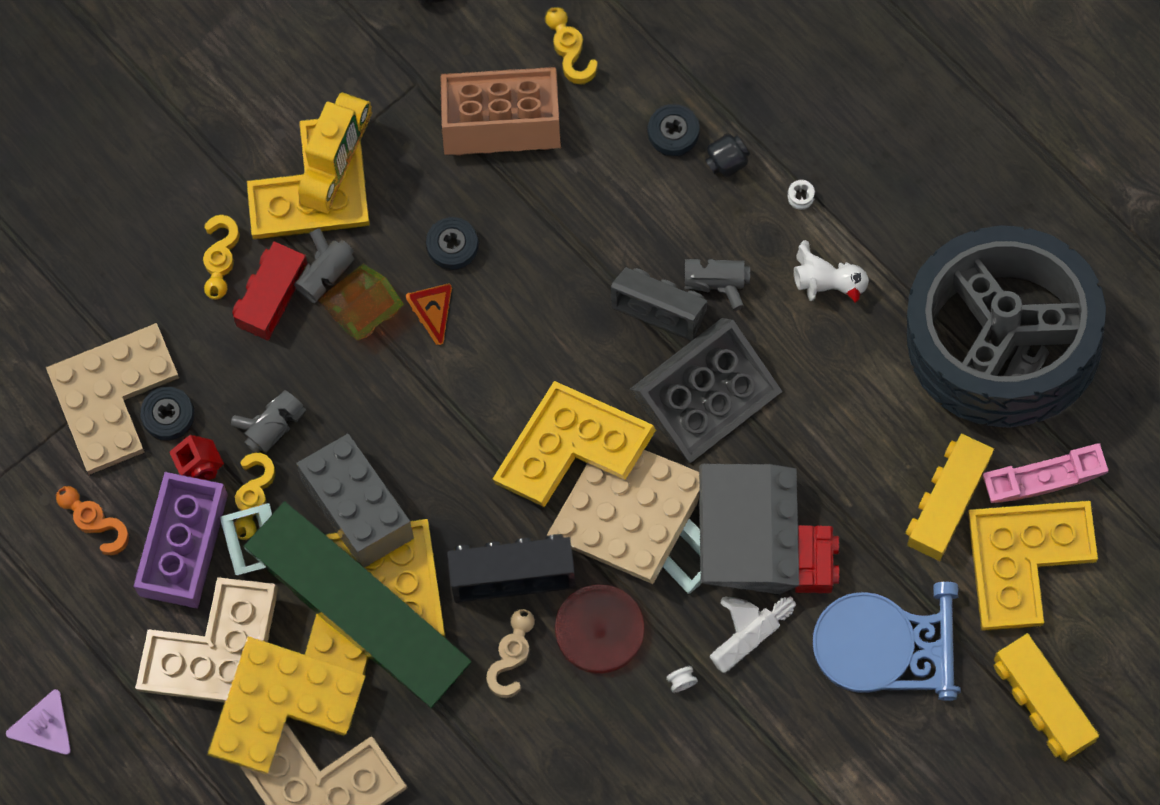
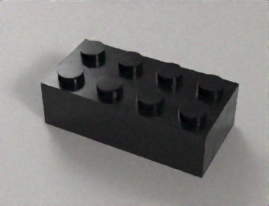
M553 534L547 536L546 540L533 541L532 538H521L512 544L503 545L502 542L494 541L486 543L484 547L472 548L471 545H460L455 547L453 551H447L451 588L455 603L576 589L570 537Z

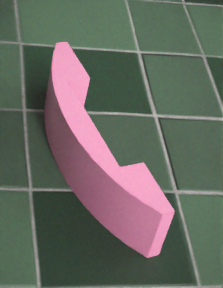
M1100 443L1071 450L1065 456L1014 469L1012 466L983 473L982 476L991 503L1030 498L1065 489L1108 473V468Z

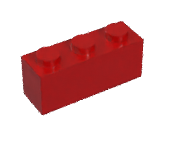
M273 242L270 249H265L258 272L256 275L252 274L246 285L247 292L243 299H238L232 312L238 328L269 341L296 290L294 283L299 279L308 264L304 254L277 242Z

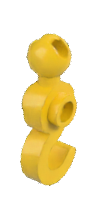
M551 8L545 16V21L551 29L557 31L554 36L555 51L564 57V75L572 83H588L597 73V61L591 60L584 71H576L572 68L582 50L583 41L581 33L573 27L566 26L568 17L562 8Z
M224 215L214 216L205 224V230L208 234H212L219 228L229 230L228 236L208 248L203 257L204 266L208 273L211 274V278L205 283L204 292L210 299L214 300L221 299L227 292V284L223 280V276L228 274L233 268L234 261L230 249L238 243L239 230L235 221L229 216Z
M251 453L241 460V466L244 470H248L255 465H261L265 468V472L261 477L249 481L237 490L235 502L239 511L266 504V497L262 489L267 488L273 482L275 467L272 460L265 454ZM256 513L235 520L234 526L238 539L249 540L255 534L256 524L252 519ZM246 533L245 537H240L241 534Z

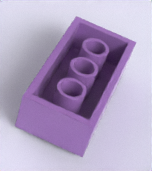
M167 472L164 473L134 583V588L139 597L198 609L221 523L220 517L223 516L228 497L224 484Z

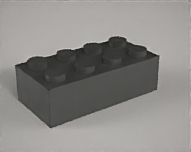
M349 434L344 435L296 463L302 483L352 556L364 568L414 539L410 520Z

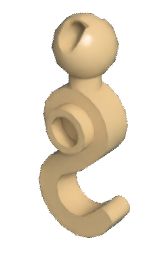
M518 610L512 615L510 623L514 629L513 634L506 635L501 640L498 649L501 660L491 665L487 672L489 689L500 698L515 696L521 690L518 682L502 686L496 680L501 672L520 666L529 656V645L524 636L525 633L533 628L535 619L528 610ZM523 612L528 613L526 617L521 616Z

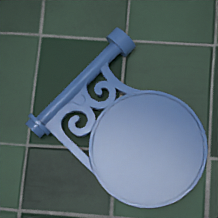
M938 582L933 585L934 598L940 600V612L929 616L908 613L890 599L874 593H853L835 600L822 612L814 628L813 651L819 668L834 684L853 692L936 690L940 700L951 701L958 699L957 694L960 693V687L954 686L952 599L958 598V584L954 582ZM911 623L918 624L914 630ZM940 623L941 638L939 640L928 643L919 638L920 632L927 630L928 632L925 634L926 639H932L935 635V628L932 624ZM914 643H915V644L917 645V647L920 648V649H922V650L917 651V652H915V653L913 654V652H914ZM922 658L929 659L936 668V673L931 679L923 681H897L906 672L909 665L911 672L916 677H926L930 673L931 666L929 662H925V669H918L917 662Z

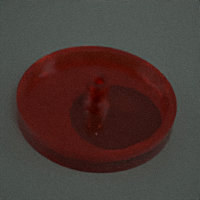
M601 584L586 586L572 593L561 605L555 622L556 640L564 657L575 667L590 673L613 672L627 665L638 653L644 636L643 617L636 602L621 589Z

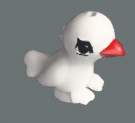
M804 240L799 246L796 258L802 265L794 267V279L799 290L807 289V296L810 301H814L817 292L830 289L841 291L848 295L855 303L860 299V294L866 290L869 281L866 272L861 267L848 263L845 265L838 263L839 269H835L830 263L811 253L808 241Z

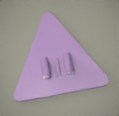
M56 689L50 692L6 731V736L10 739L60 754H70L71 749L60 692Z

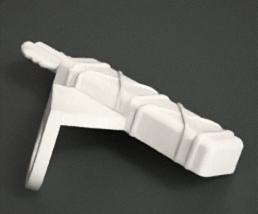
M723 597L721 604L730 609L737 633L733 634L731 638L710 655L717 669L723 673L729 671L738 661L780 627L778 620H785L794 611L793 608L796 606V602L793 601V598H781L777 604H774L773 611L765 608L759 612L758 607L746 600Z

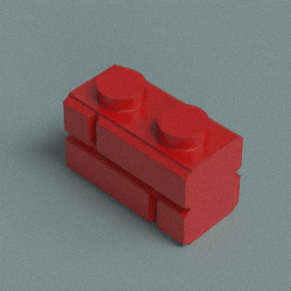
M798 526L799 586L795 587V592L831 593L833 584H839V565H833V554H839V536H833V527Z

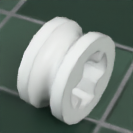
M806 180L793 182L788 191L790 205L800 210L810 207L814 201V187ZM799 190L800 193L801 190L807 191V199L803 200V197H801V200H798L796 198V191Z
M691 666L678 669L667 676L668 682L673 683L671 687L672 692L683 691L698 682L697 678L691 674L693 672Z

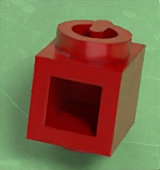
M189 435L169 452L179 474L182 476L209 481L216 478L217 470L224 465L213 440Z

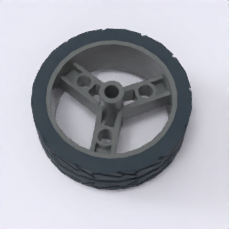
M1000 225L980 228L975 232L970 231L951 239L936 250L933 256L931 255L919 269L909 293L907 346L911 365L915 367L913 370L921 386L936 402L943 403L941 406L956 416L978 424L987 423V426L1010 428L1030 425L1036 421L1041 422L1061 413L1076 402L1094 379L1101 360L1106 305L1102 288L1097 285L1099 281L1091 266L1074 249H1069V245L1050 234L1031 228L1024 230V227ZM994 278H1017L1031 281L1049 290L1062 303L1022 305L1021 299L1017 294L1011 291H1003ZM957 292L983 327L963 363L947 351L940 342L933 326L941 308ZM1071 344L1060 358L1051 365L1034 373L1020 376H997L1005 361L1013 358L1019 346Z

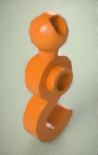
M64 486L59 489L56 494V502L61 508L74 511L73 519L79 530L85 533H101L107 530H116L118 532L116 541L100 545V550L104 555H116L126 548L129 534L122 521L117 518H105L99 504L93 501L81 502L77 489L71 486Z

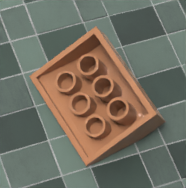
M556 67L441 74L444 155L561 148Z

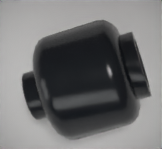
M725 134L707 147L710 157L705 161L714 174L720 171L723 176L730 177L748 164L747 156L750 155V152L738 135L733 137L731 134Z

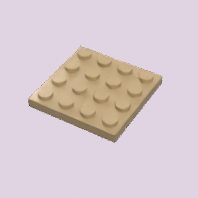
M646 450L642 452L626 480L587 463L547 536L561 534L564 537H570L572 550L653 584L699 501V472Z

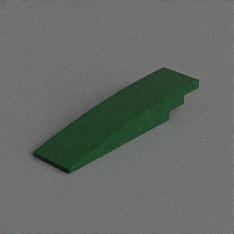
M285 501L244 545V549L268 568V571L287 586L298 599L429 708L432 709L472 663L398 596Z

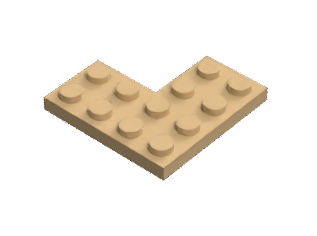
M157 323L46 367L89 475L144 453L124 400L179 378Z
M218 577L205 636L148 629L135 689L139 692L225 702L247 637L250 636L268 642L279 587L270 583Z
M286 722L284 723L267 775L240 766L266 805H384L407 789L406 784L372 736L322 771H319Z

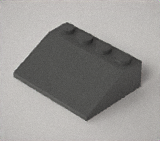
M726 318L718 320L629 389L646 414L688 463L693 462L783 392L735 321Z
M772 464L699 465L700 583L773 594H782L798 587L796 468Z

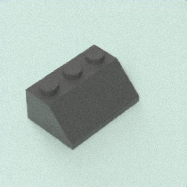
M625 267L611 286V306L613 309L690 341L694 340L707 312V300L701 294L695 291L685 292L680 290L674 283L664 279L659 281L651 278L647 272L638 268L632 270Z

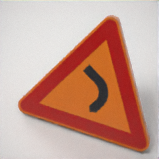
M450 284L406 294V300L412 307V311L416 313L420 319L419 322L424 325L436 345H442L444 341L452 290Z

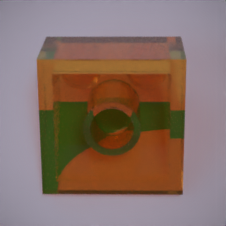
M364 263L319 299L321 305L344 331L357 341L370 336L374 332L375 327L384 320L394 317L398 309L404 305L387 278Z

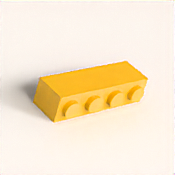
M962 433L957 442L951 440L944 457L948 458V461L944 468L938 466L931 481L936 485L931 494L925 492L918 507L923 511L918 520L912 518L905 534L910 536L907 546L941 561L982 478V474L991 460L994 448Z
M1028 633L997 652L994 658V668L1002 680L1007 679L1013 687L1011 692L1015 700L1021 706L1025 704L1031 713L1029 715L1030 721L1038 731L1043 730L1049 739L1047 741L1048 747L1056 757L1061 756L1063 761L1066 762L1096 742L1099 737L1098 733Z

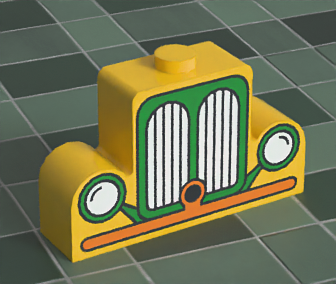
M341 92L335 104L326 102L305 150L309 166L302 176L298 189L301 205L327 214L329 213L372 115L369 101Z

